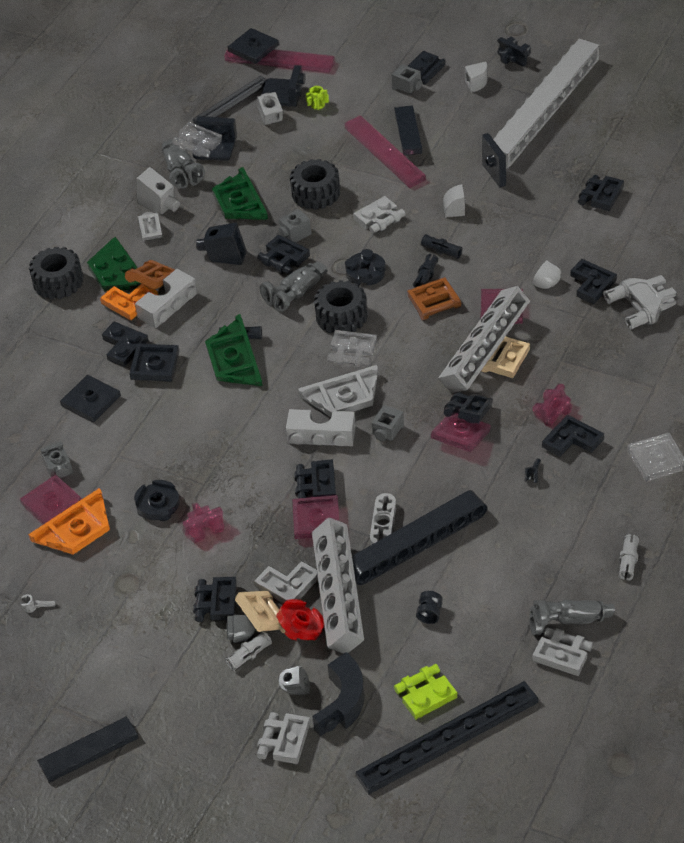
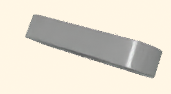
M380 494L375 500L370 532L371 545L379 541L380 534H383L384 538L393 533L396 499L392 494ZM385 503H388L387 511H383V506ZM381 519L389 521L387 525H379L377 522Z

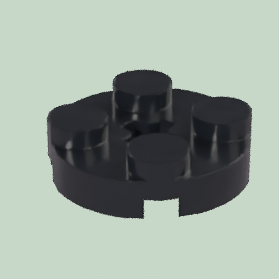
M364 249L361 253H357L345 261L346 277L353 284L367 283V286L374 285L385 276V260L380 255L373 253L371 249Z
M154 480L148 486L144 484L136 491L134 496L138 515L149 520L167 521L180 505L178 491L171 482L166 480ZM158 498H161V501H159V502H154V501H152V500H157Z

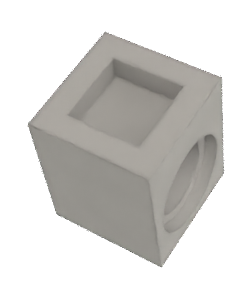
M276 92L264 93L258 96L257 108L264 125L282 121L283 110Z

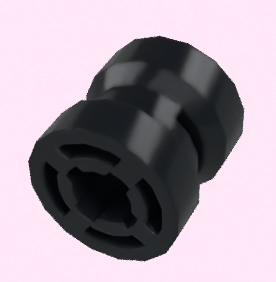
M434 591L422 592L419 596L420 606L417 608L416 618L425 624L437 623L440 618L439 609L442 607L443 597Z

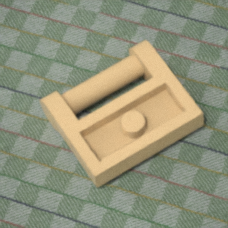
M505 336L481 372L486 373L490 371L514 378L530 350V344ZM504 347L497 361L494 362L493 359L500 348Z
M269 591L238 592L235 600L258 632L280 630L282 633H285L286 630L282 628L276 617L279 608L274 603L273 596Z

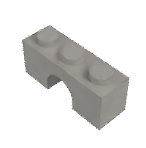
M179 269L174 270L163 280L165 295L157 296L148 292L135 303L138 319L156 329L197 294L195 278Z
M289 409L286 424L287 443L353 446L356 429L355 412L333 411L332 417L328 422L319 424L312 421L311 410Z

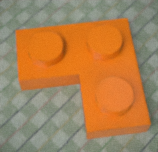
M144 284L138 286L130 294L114 286L100 297L102 305L132 320L137 316L135 303L148 292L159 295L157 290L149 289Z

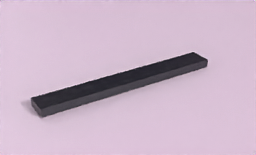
M523 681L355 772L356 778L369 795L537 704L538 697L529 685Z

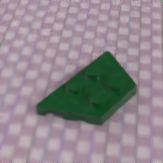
M244 167L238 169V174L233 178L229 176L222 183L212 188L213 196L225 219H268L267 211Z
M116 237L112 238L87 262L88 269L104 292H108L114 286L123 291L130 290V286H140L142 284L137 281L128 282L126 280L125 273L130 269H137L138 267Z
M238 314L232 323L228 326L224 325L217 334L212 335L205 341L216 380L263 386L241 314Z

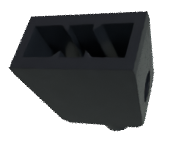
M237 223L209 227L204 239L196 240L197 251H207L210 261L235 265L243 264L247 249Z

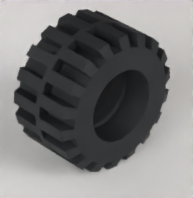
M311 159L307 162H301L300 165L297 164L295 169L291 171V193L294 202L298 203V206L305 207V209L313 208V210H318V208L323 209L326 206H331L333 202L338 200L341 191L338 169L333 163H329L326 160L321 161V159Z
M65 247L47 248L45 251H40L39 255H35L33 260L30 261L29 271L34 290H36L38 295H42L43 298L49 297L52 300L55 298L63 299L62 297H69L72 293H76L78 288H81L84 280L78 255L73 250H67Z
M338 280V282L332 281L329 285L325 284L322 286V289H318L314 297L316 321L322 330H326L330 334L333 332L335 335L340 333L346 335L348 332L353 333L357 331V328L363 327V324L367 321L368 310L366 293H364L362 287H359L356 283L352 284V281L343 282V280Z

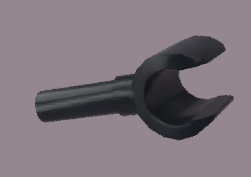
M539 458L535 460L532 467L525 468V482L527 480H534V483L538 482V467L541 463Z

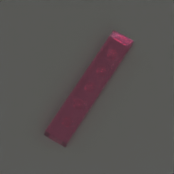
M228 49L224 55L225 61L254 64L228 52ZM274 49L260 60L257 65L292 69L294 65H302V70L330 73L335 63V56Z
M358 116L345 123V129L409 188L426 180V175L403 156L398 149L363 117Z

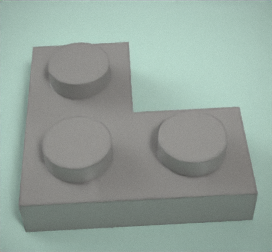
M302 561L288 576L268 566L254 581V584L261 591H269L273 598L284 604L285 601L290 599L300 600L317 582L318 574L316 569Z

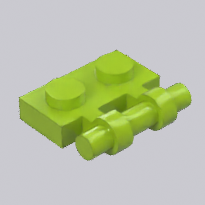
M437 664L430 667L425 666L419 670V673L411 677L406 676L401 679L400 683L394 685V690L397 694L404 691L408 693L402 697L403 704L415 720L457 698V691L444 675L438 679L434 678V675L440 673V668ZM425 681L426 685L416 689L415 685Z

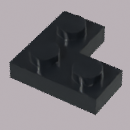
M581 259L570 270L571 277L584 282L577 289L576 297L595 304L603 296V292L608 290L617 280L616 273L584 259Z
M115 321L102 333L104 341L115 345L106 354L107 360L122 367H125L134 358L137 344H146L149 341L147 334Z
M567 414L542 441V448L559 457L572 444L592 453L604 440V433Z

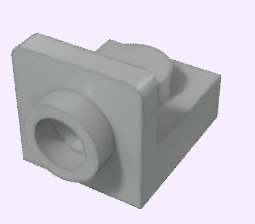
M146 212L138 216L143 241L162 238L158 213Z

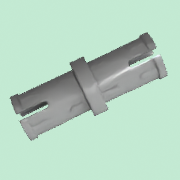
M631 534L624 537L623 551L620 552L619 556L621 565L618 574L623 580L626 572V580H631L634 577L635 563L638 561L637 547L639 543V538L636 535H633L632 542H630Z
M261 632L250 642L241 644L240 649L226 657V664L232 671H235L249 659H255L257 657L256 654L271 645V638L266 632Z

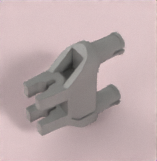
M660 275L648 280L638 278L623 280L619 286L604 291L603 296L608 304L625 298L633 305L638 313L625 318L627 327L632 330L640 325L656 323L661 311L676 305L673 297L677 296V292L673 288L665 290L662 285L666 283V280Z

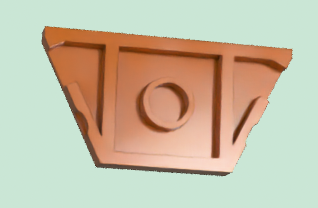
M98 488L28 534L30 541L66 553L75 554L108 532L110 528L101 489Z

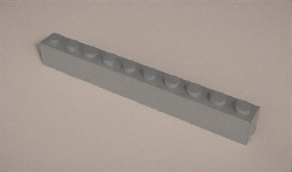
M578 39L570 47L566 55L562 56L560 62L552 68L549 75L544 77L543 82L535 88L532 95L526 98L521 108L516 110L515 115L507 121L504 128L498 131L494 141L506 155V168L513 164L599 60L598 44Z

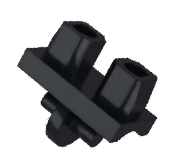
M511 36L508 39L502 37L497 39L499 43L498 55L501 56L500 61L503 64H508L512 61L522 67L527 65V57L531 54L530 45L525 43L519 46L517 40Z

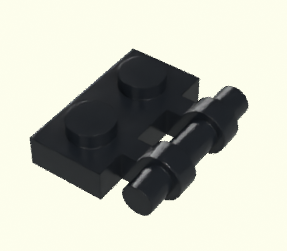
M593 175L586 182V188L580 192L578 204L583 206L586 202L591 201V207L610 211L624 188V180L605 176L602 181L598 175Z
M278 234L266 245L267 253L260 252L257 255V259L262 261V264L267 267L272 266L276 268V271L281 274L290 275L293 273V268L290 265L298 267L310 256V250Z
M458 392L445 405L444 415L450 417L457 413L458 418L464 419L468 423L479 424L491 408L493 398L475 393L467 396L463 392Z
M333 459L311 461V468L305 469L303 464L296 465V471L294 472V480L297 482L295 495L298 497L299 503H306L307 496L312 494L314 501L336 499ZM307 479H312V483L306 484Z
M236 576L213 577L212 585H207L205 579L198 580L194 590L196 603L193 604L196 622L204 621L206 613H210L211 620H227V616L235 615ZM211 596V601L205 602V598Z

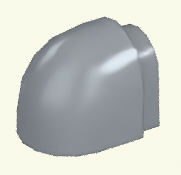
M546 260L534 276L532 285L542 289L555 286L561 279V270Z

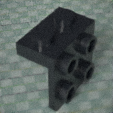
M294 65L290 79L268 78L262 94L276 92L281 106L297 107L299 97L302 95V87L306 80V75L302 72V65Z
M198 116L196 120L198 139L192 153L193 158L219 161L230 160L237 139L235 118Z

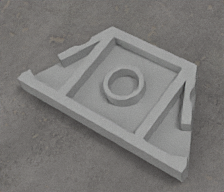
M377 365L298 388L299 395L329 417H332L333 411L354 412L373 406L378 367Z

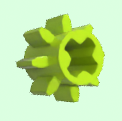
M313 86L309 90L310 93H305L307 106L311 105L313 109H322L325 103H329L327 89L324 90L321 86Z

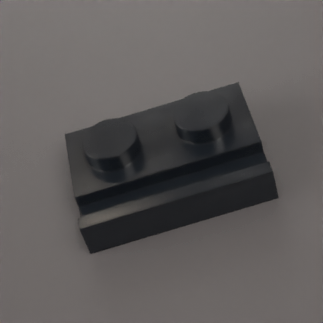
M422 51L408 67L421 71V80L426 85L446 65V61L444 58L441 60L434 54Z

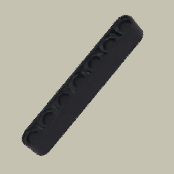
M466 491L352 555L356 584L359 586L367 584L479 520L486 514L487 505L474 491Z

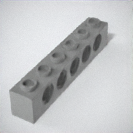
M518 286L500 291L438 377L450 393L468 390L530 303L528 297Z
M329 517L312 531L327 647L341 653H349L364 641L347 524Z

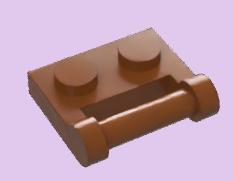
M148 260L143 266L128 270L125 273V278L128 282L137 281L146 285L149 289H157L164 285L163 280L175 269L156 261Z
M445 277L407 291L408 298L418 311L421 320H426L429 316L450 308L456 309L461 307L458 295ZM447 298L450 299V300H448V301L439 303V304H437V305H434V306H431V307H428V308L425 307V306H428V305H430V304H433V303L442 301V300L447 299Z

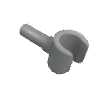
M29 594L23 595L21 598L25 603L21 604V606L27 613L35 611L37 607L55 606V601H35Z

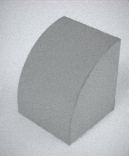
M487 62L465 66V82L470 92L478 91L487 84Z
M462 185L454 186L445 193L443 197L445 218L465 216V198Z

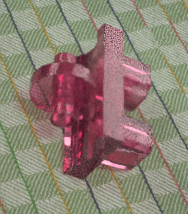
M558 384L554 390L547 389L543 396L544 403H536L533 406L535 417L542 418L545 426H551L560 414L567 415L572 411L571 399L564 392V384Z
M196 502L192 504L194 511L187 513L188 520L183 521L184 528L182 531L185 536L189 535L194 543L205 538L202 530L205 527L209 526L213 534L224 531L221 507L210 510L208 505L200 508Z

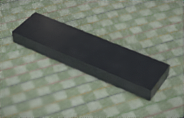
M413 105L395 107L394 112L403 156L422 154V145Z
M126 716L37 761L48 783L139 738Z

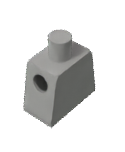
M149 167L137 177V204L159 215L168 209L175 212L179 208L180 202L174 198L173 185L155 170Z

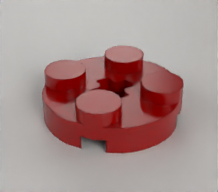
M297 599L285 601L277 612L276 617L282 628L286 630L285 635L292 640H297L298 638L302 640H317L324 627V619L316 608L313 607L311 610L306 607V602Z

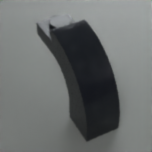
M345 652L327 665L329 679L341 692L334 702L312 716L314 731L319 736L334 730L339 723L347 729L355 722L362 711L365 698L363 676L359 665L348 652Z

